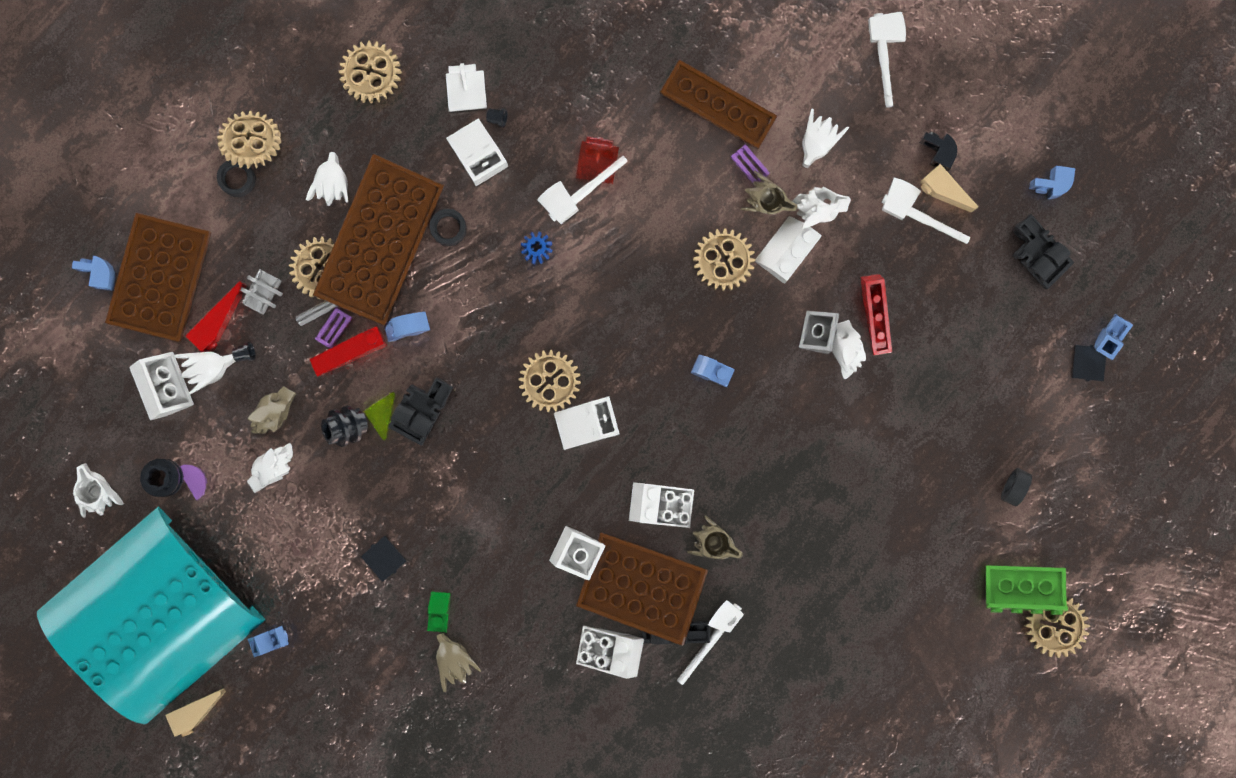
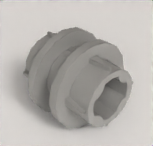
M260 269L255 278L248 275L246 279L252 281L248 290L241 287L240 291L246 293L241 303L263 315L268 306L275 309L277 305L271 303V300L275 294L280 297L283 295V293L277 290L282 281Z

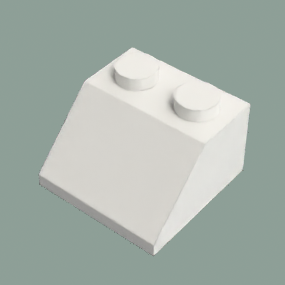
M565 526L549 561L557 568L589 580L605 545L582 532Z

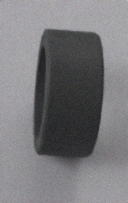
M231 160L225 161L217 171V182L220 188L233 197H242L250 193L256 181L253 169L251 167L247 169L246 164H244L241 168L247 174V182L239 189H232L226 184L225 176L230 169L239 167V164L237 162L235 165H232Z
M446 208L439 210L430 220L429 228L431 235L436 242L443 246L457 245L466 235V222L462 215L454 209ZM447 216L455 218L460 226L457 235L449 239L440 236L437 230L438 222Z
M1016 468L1005 483L1001 500L1015 507L1018 506L1030 488L1032 474Z

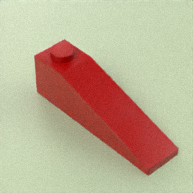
M880 274L860 277L873 355L891 353L892 345L885 280Z
M241 281L185 335L201 352H212L217 348V343L220 341L244 293L240 289L241 287L245 289L247 287Z
M376 326L309 360L316 376L319 377L386 347L387 343L380 328Z

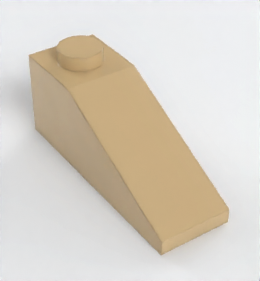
M941 164L919 182L921 189L936 199L968 212H973L978 208L977 204Z
M225 688L166 714L165 716L174 737L180 734L184 737L193 733L192 729L200 724L226 692Z

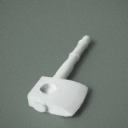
M902 12L884 15L883 13H877L868 20L870 42L877 43L886 107H893L887 43L905 42L906 27Z
M624 156L620 157L572 196L569 195L562 182L559 181L548 188L537 200L549 212L548 215L554 222L557 220L560 224H563L579 211L576 206L579 201L628 161Z
M898 178L893 179L888 194H885L881 202L884 204L882 211L900 220H903L907 215L966 244L969 242V236L913 208L912 205L921 191L906 181Z
M726 600L712 617L708 625L715 628V630L710 635V643H704L686 669L682 671L683 673L677 679L680 684L683 685L690 678L692 672L703 661L702 659L724 631L731 632L744 614L740 611L742 608L736 603L733 605Z

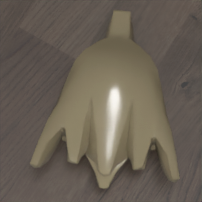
M756 170L754 171L763 182L754 181L752 184L756 187L745 189V192L751 197V199L747 198V202L754 207H742L741 210L765 214H776L783 210L796 211L797 204L787 198L783 189Z
M283 386L278 393H270L260 399L256 410L247 418V420L251 421L250 427H253L251 432L266 434L268 430L275 432L279 429L283 421L287 420L289 409L296 393Z
M705 515L704 518L711 527L703 525L701 528L704 531H693L692 533L698 540V542H694V546L700 551H687V554L713 559H726L729 557L741 559L743 553L735 547L733 539Z
M444 633L436 636L440 645L437 650L436 660L443 692L447 690L446 678L451 684H455V679L465 684L466 673L470 675L472 672L471 666L478 672H481V669L470 657L465 647L451 641Z

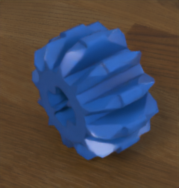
M531 232V239L527 236L524 237L528 243H521V247L526 248L521 253L522 255L527 254L525 257L526 261L532 257V264L536 263V259H539V263L542 264V257L548 260L549 256L546 253L553 252L551 248H547L552 246V241L546 242L549 238L547 235L541 238V232H538L537 237ZM536 244H539L541 249H538L537 252H534V248H532V246L535 247Z

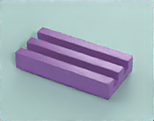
M745 144L730 158L751 183L754 181L760 182L762 180L759 177L756 180L737 158L738 156L744 160L753 172L755 170L759 172L744 155L743 152L745 151L762 171L763 176L767 177L770 173Z
M335 307L315 340L329 349L334 347L353 318ZM339 313V318L327 334L326 338L324 340L321 339L327 331V329L329 328L332 321L334 320V318L336 317V315ZM345 317L346 319L344 323L342 324V326L340 327V329L338 330V332L329 344L328 341L330 340V338L342 322L343 318Z

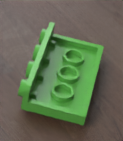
M986 565V609H991L993 613H1003V609L1011 610V613H1023V610H1031V614H1043V611H1051V615H1063V612L1068 611L1066 603V568Z

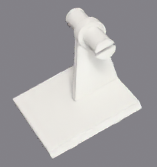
M460 63V66H449V73L446 74L449 112L486 109L484 71H476V64L464 65V63Z

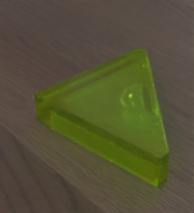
M394 391L364 411L383 441L387 439L388 426L396 396Z

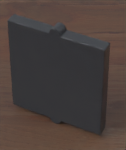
M1075 345L1072 378L1084 379L1086 382L1090 380L1103 382L1106 356L1096 351L1093 345Z
M386 536L381 538L376 544H372L371 548L361 556L382 582L393 573H397V569L407 562Z

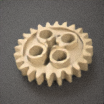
M368 41L367 46L360 42V48L353 45L355 51L347 50L349 57L343 56L345 63H340L343 70H340L339 73L343 76L340 78V81L345 83L343 87L345 90L349 89L348 94L350 96L354 94L356 100L361 96L363 103L368 98L370 103H373L374 98L378 102H380L381 96L387 99V92L392 95L394 94L391 88H398L395 81H401L397 75L402 72L398 69L401 65L396 61L397 56L396 54L392 55L391 49L386 51L385 44L379 48L377 41L374 46ZM361 58H368L365 64H359ZM380 62H386L384 68H377ZM357 76H363L361 82H354ZM381 80L380 86H373L374 81Z
M242 111L240 117L234 114V120L227 118L229 124L222 123L223 129H219L220 135L217 136L218 146L222 156L225 155L226 161L231 160L232 165L238 162L239 168L246 164L247 169L250 168L251 164H254L255 168H257L258 163H261L263 166L265 165L264 160L271 162L270 155L277 156L276 150H280L279 144L281 143L280 130H278L277 124L273 123L272 118L267 119L266 114L260 117L259 112L253 115L252 111H249L248 115H245Z
M716 229L715 236L709 232V239L703 236L704 244L698 242L697 246L700 250L694 251L695 254L699 255L693 258V261L698 262V264L694 265V268L700 269L696 275H703L701 282L708 280V287L713 283L714 290L718 286H721L722 291L725 290L726 286L732 290L733 284L736 287H740L739 281L745 283L746 279L744 276L750 277L751 274L748 270L754 269L750 263L755 262V259L750 258V256L755 252L748 250L752 245H745L747 238L741 240V233L734 236V230L727 234V230L724 229L723 233L720 234L719 230ZM730 243L733 246V250L725 251L723 244ZM715 245L719 246L722 256L728 258L727 265L732 270L733 275L729 273L725 262H720L722 257L715 248ZM714 252L716 259L713 261L708 260L706 253ZM735 259L740 260L742 267L735 268L732 265V261ZM722 268L725 271V276L718 277L715 270Z
M313 237V243L306 240L307 246L299 244L302 250H294L297 257H291L295 263L289 264V267L294 269L289 273L291 276H296L292 279V282H299L296 287L297 289L303 288V294L310 291L309 296L313 298L314 290L323 272L317 266L323 265L325 267L327 256L331 253L334 244L332 245L331 238L327 242H325L324 237H321L320 242L315 237ZM316 251L323 252V256L320 259H314ZM311 266L312 272L309 275H304V268ZM316 275L315 280L311 282V279Z
M550 350L549 355L542 351L541 357L535 353L536 359L533 360L529 357L528 359L531 364H523L526 371H520L524 375V378H519V381L524 382L523 385L519 386L520 389H525L522 396L528 395L529 397L526 402L534 401L532 407L534 408L539 405V411L546 407L547 412H550V408L553 407L555 412H557V406L559 405L562 409H565V402L571 405L570 397L576 399L573 392L580 391L575 387V385L581 384L580 381L576 380L580 374L574 373L578 367H571L573 360L567 362V355L561 358L559 351L556 356L553 355L552 350ZM548 363L556 365L554 372L548 373L545 370ZM560 369L563 370L553 380L554 385L548 384L540 393H537V390L546 384L547 377L552 378ZM533 376L541 377L542 381L538 386L532 385L531 379ZM561 377L568 378L569 383L566 387L558 385V380ZM552 390L555 395L553 399L546 400L544 392Z
M1073 598L1066 601L1068 611L1063 612V615H1053V618L1048 619L1045 616L1046 611H1043V614H1031V617H1025L1026 620L1030 621L1029 624L1024 625V627L1030 628V631L1025 634L1032 635L1029 642H1036L1034 649L1041 647V654L1048 651V656L1052 657L1055 652L1056 658H1060L1062 652L1064 657H1068V651L1075 654L1074 647L1077 649L1082 648L1079 642L1086 643L1083 635H1089V633L1084 631V628H1088L1090 625L1084 624V621L1089 618L1082 617L1085 610H1078L1079 603L1072 605ZM1066 614L1072 616L1073 621L1071 624L1065 622L1064 617ZM1040 620L1049 623L1058 622V625L1073 628L1074 631L1056 629L1054 626L1041 624ZM1044 627L1049 630L1047 638H1043L1041 635V630ZM1062 633L1068 635L1066 643H1062L1060 640Z

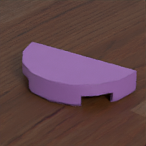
M193 465L180 466L186 484L195 499L199 500L206 490L207 478L205 473Z

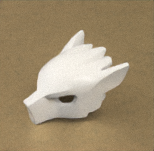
M811 109L807 129L802 141L804 151L802 166L809 168L816 159L824 157L849 127L836 134L838 125L836 124L832 127V118L829 117L821 122L822 116H819L813 123L814 109Z
M330 152L328 161L321 164L317 169L314 181L306 197L307 201L311 200L316 193L318 199L323 196L327 206H330L334 199L341 200L343 196L346 203H348V180L339 165L338 156L335 152Z
M814 187L813 190L809 191V194H799L792 200V202L797 204V209H799L797 215L803 216L802 219L805 220L803 228L820 222L825 223L834 220L839 212H846L851 201L849 196L836 194L825 187ZM825 199H829V200L831 201V203H830V204H827V203H824L823 201H824Z
M849 320L837 323V333L835 334L832 352L841 366L843 379H847L853 372H856L857 367L862 366L860 362L866 360L863 344L859 339L861 336L852 327Z
M214 352L174 355L175 358L188 359L181 364V367H187L181 376L182 378H189V384H197L189 394L195 393L201 388L220 380L226 369L236 362L232 354L220 356Z
M291 443L274 450L270 448L265 454H262L254 461L251 469L252 476L247 480L254 493L271 483L283 479L282 476L289 473L290 467L287 463L293 457Z
M86 463L76 467L77 482L74 486L73 496L76 504L79 505L80 514L83 518L86 517V510L88 512L96 511L100 516L103 515L106 504L111 507L112 501L118 505L124 504L102 475L90 471Z

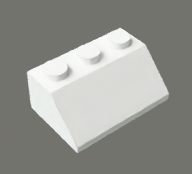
M789 216L755 259V262L785 284L822 235L811 227L803 228V222Z
M173 352L140 359L129 367L150 420L168 416L194 405Z

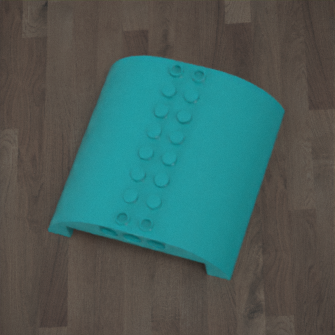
M159 506L37 611V618L45 636L61 658L110 707L129 720L140 724H147L266 620L253 606L248 609L169 526L172 520Z

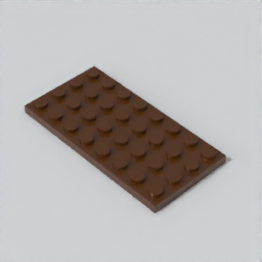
M373 154L313 296L385 326L444 185Z

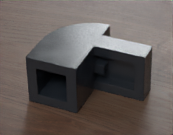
M926 132L919 143L936 151L930 165L937 167L941 164L948 172L957 156L955 140L949 134L940 139L938 134Z

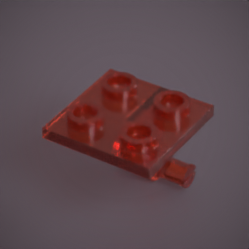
M587 136L586 141L581 142L576 179L592 181L598 174H601L617 161L619 147L613 146L614 140L602 139L603 137L601 136L598 138ZM615 172L602 183L613 185Z

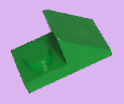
M431 592L427 612L429 613L427 631L447 633L451 593Z

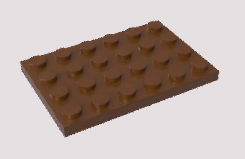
M135 213L105 323L181 343L211 232Z
M600 533L598 541L604 544L605 548L590 579H585L576 606L673 643L684 645L708 570L605 533Z

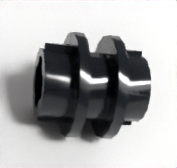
M348 405L343 406L340 411L337 409L330 410L327 418L321 422V430L325 440L329 444L336 443L340 447L348 445L349 441L351 443L359 442L361 435L366 433L368 429L366 417L360 408L353 409Z
M157 458L149 461L143 467L140 475L142 488L154 497L174 495L180 490L184 481L182 468L171 459ZM162 470L166 474L163 485H161L158 480L161 476L160 472Z

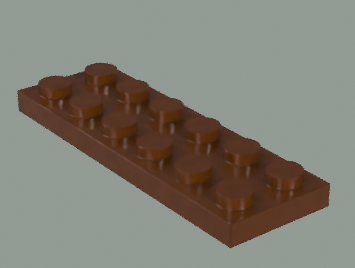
M681 60L677 62L660 91L661 95L756 149H759L777 118V115Z

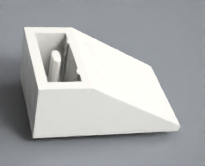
M479 118L446 138L475 186L508 167L505 158Z
M609 397L554 413L564 450L619 435Z
M633 482L629 521L690 528L694 490Z
M583 626L576 664L626 679L637 677L644 638Z

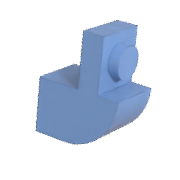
M1055 166L1051 169L1050 180L1035 178L1030 182L1029 189L1035 190L1036 193L1040 194L1048 192L1047 199L1058 198L1072 187L1075 168Z
M93 256V260L80 259V262L73 261L72 269L90 272V287L114 291L116 274L113 266L108 261L97 256Z
M426 312L398 316L386 322L384 326L388 342L396 341L406 336L419 335L430 330Z
M1115 314L1106 328H1103L1097 337L1094 345L1096 351L1113 360L1124 345L1122 340L1133 324Z
M698 355L691 374L727 387L735 369L712 358Z
M282 626L248 639L254 657L289 644L287 641L288 635Z

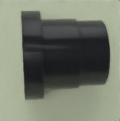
M489 108L486 121L497 124L502 128L505 127L508 118L507 109Z
M246 342L244 345L232 349L233 358L236 362L253 361L256 358L255 349L251 342Z

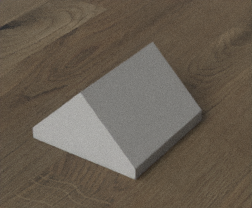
M806 311L799 348L824 354L832 352L839 314Z

